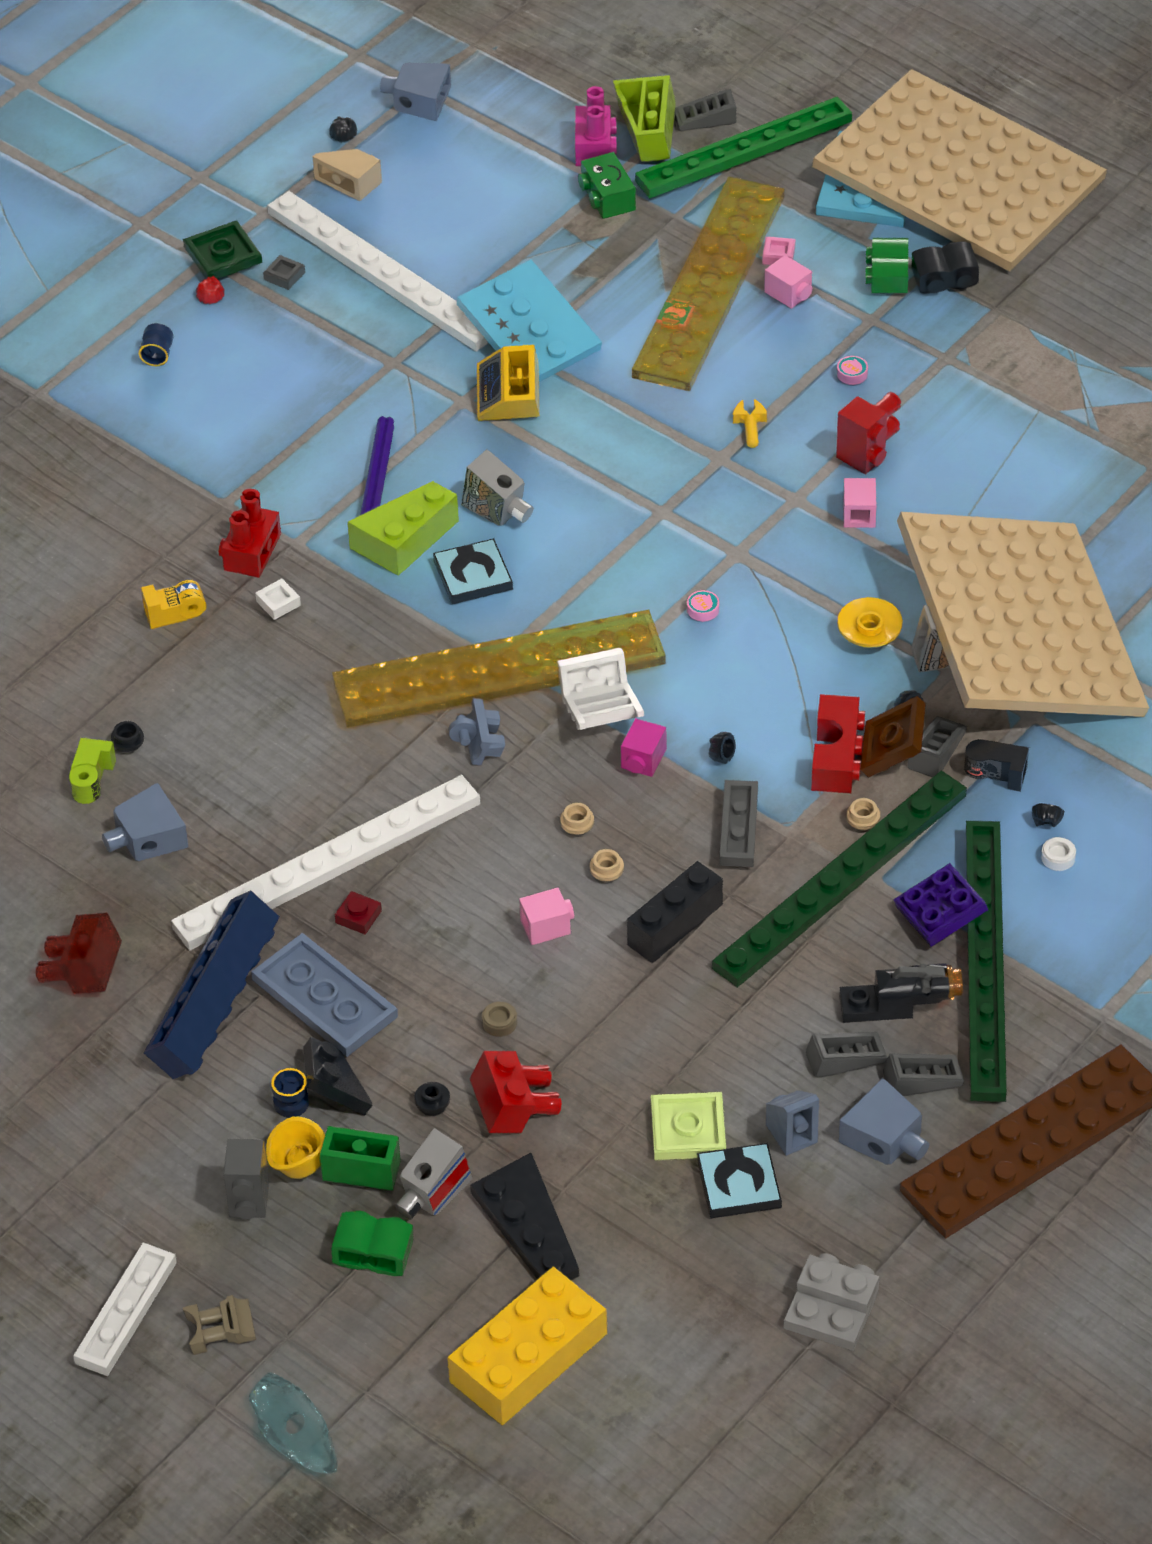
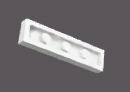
M142 1243L73 1355L76 1365L105 1376L110 1374L177 1263L176 1254Z

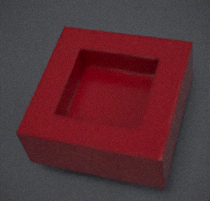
M351 891L335 913V923L366 935L382 912L381 902Z

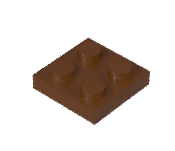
M916 696L865 721L860 770L867 777H871L881 771H886L890 767L921 753L926 703L920 697Z

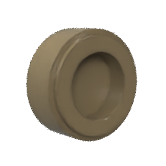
M494 1002L486 1006L482 1012L484 1030L496 1037L511 1034L517 1027V1012L515 1008L506 1002Z

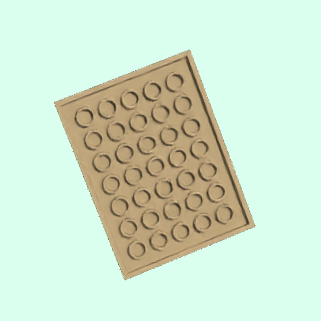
M913 69L906 73L813 158L812 166L953 242L971 243L974 253L1009 272L1105 179L1107 169Z
M900 512L897 524L965 708L1145 717L1149 710V705L1075 523Z

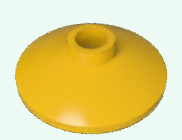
M865 597L847 603L839 612L837 625L841 635L849 642L862 647H879L892 642L898 637L902 630L903 619L900 611L892 603L880 598Z

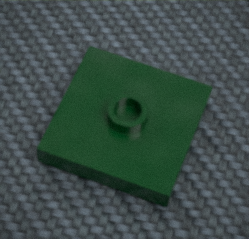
M237 220L183 239L185 250L206 279L212 276L219 279L263 263L262 254Z

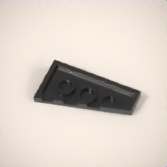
M531 1152L470 1184L473 1197L537 1279L552 1267H555L571 1281L579 1277V1266Z

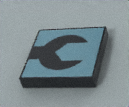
M494 538L433 553V561L451 604L513 590V581Z
M768 1143L697 1153V1163L710 1219L782 1208V1199Z

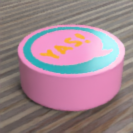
M847 356L838 362L837 377L841 382L857 385L867 379L868 364L863 358Z
M706 590L692 593L687 599L688 615L692 619L701 622L714 619L719 613V598L714 593Z

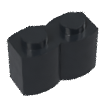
M955 242L942 248L924 247L912 252L911 268L920 293H938L948 288L963 289L979 283V266L969 242Z

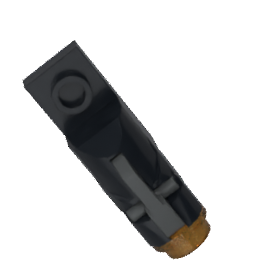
M946 963L920 964L910 967L901 966L898 969L875 970L874 985L840 987L839 997L843 1023L913 1018L914 1005L936 1004L943 1000H954V996H962L963 981L961 968H952V965H946Z

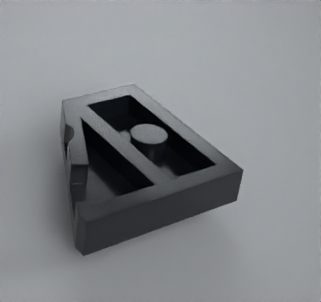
M310 1037L303 1046L307 1088L366 1115L373 1106L372 1101L342 1052L329 1042H321Z

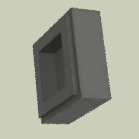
M279 255L263 272L264 280L289 290L305 274V265Z

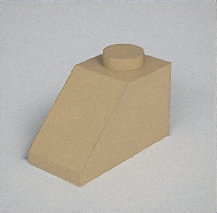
M359 149L316 153L312 156L314 179L358 201H361L382 183L380 160Z

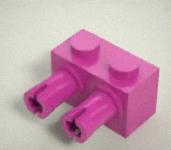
M598 86L587 89V106H575L576 166H581V161L611 152L617 154L616 136H611L617 135L616 117H611L610 105H604V90Z

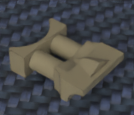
M230 1295L225 1300L219 1302L220 1306L202 1311H199L197 1304L183 1307L186 1319L197 1326L196 1334L189 1343L193 1355L207 1352L206 1344L224 1339L237 1344L256 1340L249 1300L237 1299ZM223 1321L222 1325L203 1329L204 1325Z

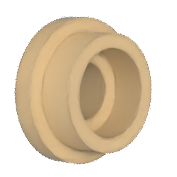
M860 798L853 801L849 806L846 818L852 827L859 830H868L880 821V810L874 801Z
M572 803L562 812L560 823L562 828L570 834H584L593 827L594 815L585 804Z
M600 850L590 861L591 874L601 881H613L619 878L624 871L623 860L614 850Z

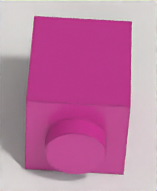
M635 718L621 745V768L652 777L667 749L666 727Z

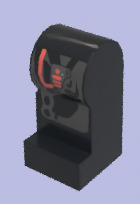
M983 739L973 740L966 746L964 770L967 775L975 779L989 777L990 779L1008 782L1007 789L1021 792L1028 768L1029 747Z

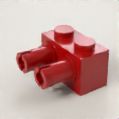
M888 392L874 405L857 396L838 412L836 458L865 475L875 466L882 464L887 453L885 450L886 441L900 430L898 419L892 415L901 408V400L898 395Z
M246 489L240 496L241 510L234 511L229 518L230 531L227 537L222 538L220 542L219 556L222 557L224 571L260 578L281 536L280 517L277 511L261 508L260 492L258 490Z
M483 1051L470 1077V1081L489 1133H522L531 1115H558L560 1113L562 1101L559 1098L558 1092L535 1093L531 1092L529 1088H547L550 1086L552 1075L551 1071H548V1065H521L516 1051Z

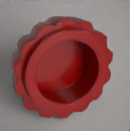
M212 276L204 279L197 285L196 298L205 304H213L222 300L225 296V291L221 282Z

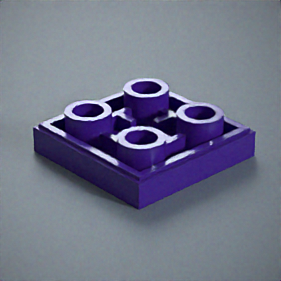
M951 863L893 899L897 909L931 947L988 910L986 902Z

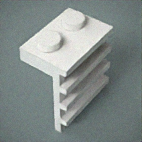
M621 648L557 661L562 702L566 704L567 711L571 713L572 720L576 721V728L578 730L644 716V710L627 682L625 657Z

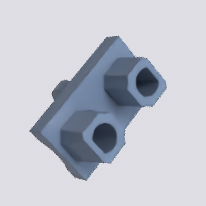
M473 698L471 702L473 709L467 716L458 715L456 720L449 725L448 731L452 740L460 742L463 746L468 745L471 763L473 765H482L485 756H501L505 748L504 735L489 734V732L497 733L500 726L499 711L485 710L483 699Z

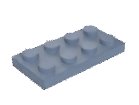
M303 933L251 971L252 980L326 1041L333 1044L346 1057L398 1017V1010L394 1005Z

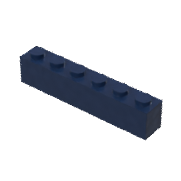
M251 890L229 901L143 1052L172 1079L186 1074L192 1075L200 1068L203 1063V1058L201 1057L206 1048L216 1040L218 1036L216 1030L220 1023L231 1013V1004L235 996L245 988L247 984L245 978L249 971L260 961L261 956L259 953L263 946L275 934L273 928L280 916Z

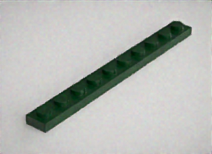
M941 770L713 959L712 969L738 988L964 799L967 787Z
M966 821V881L986 902L988 907L986 912L967 923L970 1101L1006 1102L1000 821Z

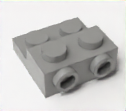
M823 1253L819 1257L809 1255L797 1282V1292L784 1319V1329L854 1351L878 1296L879 1276L875 1275L871 1268L862 1264L855 1265L854 1268L842 1265L831 1254Z

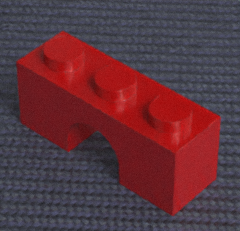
M820 694L817 741H826L832 744L814 745L811 791L851 794L853 780L859 781L861 761L855 760V755L862 756L863 736L857 735L858 730L864 731L866 711H859L860 697Z

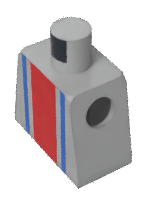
M434 1128L401 1172L400 1179L405 1194L395 1207L399 1213L410 1220L413 1219L421 1208L431 1215H438L472 1180L463 1147Z

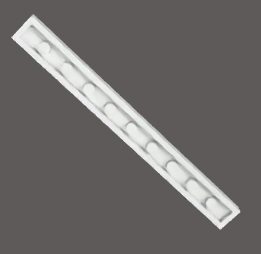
M286 192L267 205L269 215L475 352L489 343L457 306L456 300L292 192Z
M460 775L172 919V929L190 951L207 942L232 898L251 890L273 909L480 805V795L464 776Z

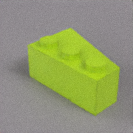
M670 75L614 80L613 84L619 109L641 162L670 159L676 103Z
M432 481L348 521L350 549L399 576L459 522L457 494Z

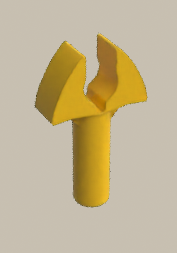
M754 399V410L749 414L748 411L744 410V402L741 400L733 411V424L743 423L745 425L746 444L750 448H755L759 444L757 423L767 422V411L759 401Z

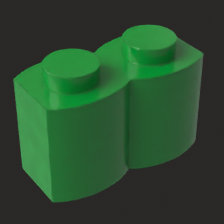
M872 238V246H866V265H872L866 266V284H872V293H908V238Z
M360 1210L342 1212L331 1247L332 1263L349 1269H369L378 1274L403 1276L414 1240L413 1225L398 1217L377 1219L367 1212Z

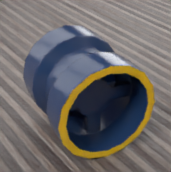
M153 323L145 328L142 337L143 341L138 352L139 358L144 363L151 366H161L168 361L169 348L174 338L171 329L160 323Z
M285 1068L278 1071L271 1081L273 1103L276 1112L287 1118L302 1115L309 1107V1096L304 1073L294 1068Z

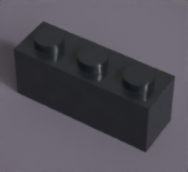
M696 861L627 919V945L653 964L723 905V878L699 861Z

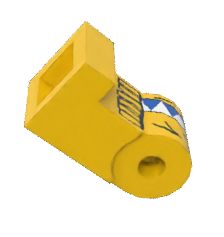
M185 580L176 586L155 590L154 585L141 587L143 607L151 629L187 621V619L200 616L206 610V601L200 585L196 581Z

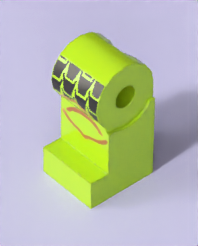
M80 738L69 773L72 796L78 803L89 804L95 802L100 797V780L104 769L113 770L116 763L113 741Z

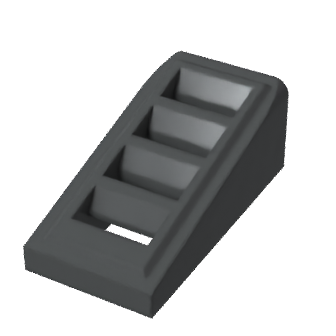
M731 89L719 91L675 107L674 115L679 131L736 123V103Z
M936 716L923 732L921 753L913 758H908V768L934 777L946 766L965 735L967 726Z
M878 1032L812 1034L806 1049V1056L815 1077L829 1076L885 1063L888 1058ZM867 1045L870 1052H865L863 1046Z
M890 1053L883 1068L884 1079L902 1096L961 1087L964 1083L956 1055ZM940 1068H945L947 1075H942Z

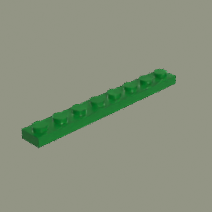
M837 96L635 173V182L650 199L852 122V112Z

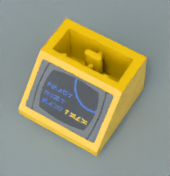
M535 345L505 346L477 363L478 421L540 417L539 362Z

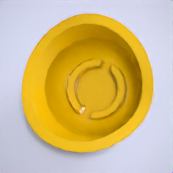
M291 1117L280 1122L267 1139L266 1156L269 1165L293 1179L310 1176L321 1166L320 1152L325 1138L324 1131L317 1123L304 1117Z

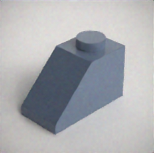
M797 1090L788 1095L777 1096L771 1102L766 1103V1126L786 1156L818 1143L819 1098L816 1094Z

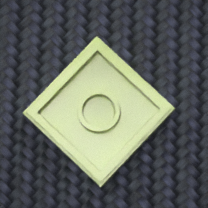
M722 1092L651 1095L654 1160L697 1158V1153L726 1149Z

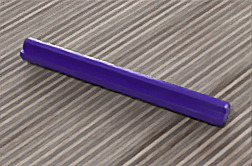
M381 416L377 420L360 515L381 505L394 432V419L390 416L387 418Z

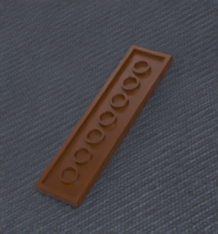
M1120 1044L900 1183V1192L946 1239L1152 1108V1073Z

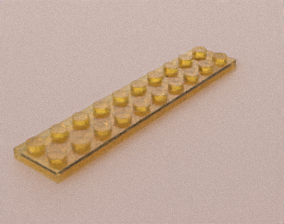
M728 177L632 368L633 379L691 391L784 200V188Z
M648 609L332 672L345 724L349 728L469 704L473 698L483 699L484 701L559 686L560 679L557 661L621 648L624 652L626 672L664 665L666 664V655Z

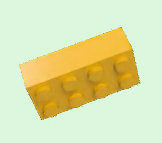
M552 1267L448 1356L449 1382L503 1426L607 1335V1309L555 1267Z

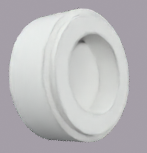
M1055 837L1043 844L1041 860L1047 868L1055 871H1064L1071 868L1075 863L1076 848L1070 840Z

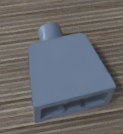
M406 62L402 65L398 77L382 76L380 91L381 93L393 94L394 108L397 111L437 121L451 88L450 64Z
M158 783L115 807L113 814L116 828L102 834V840L108 852L126 846L137 861L188 847L186 825Z
M883 1078L840 1119L839 1142L886 1165L892 1164L903 1152L916 1160H920L926 1154L930 1145L928 1141L919 1136L922 1123L920 1111Z

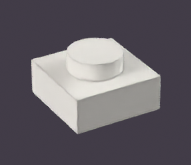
M283 579L255 592L256 602L274 620L301 606L300 596Z

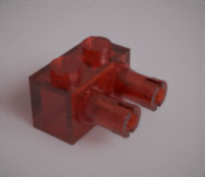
M107 912L76 915L69 935L47 936V941L44 944L47 957H62L61 960L39 961L35 972L36 978L39 983L66 981L73 994L105 992L122 940Z

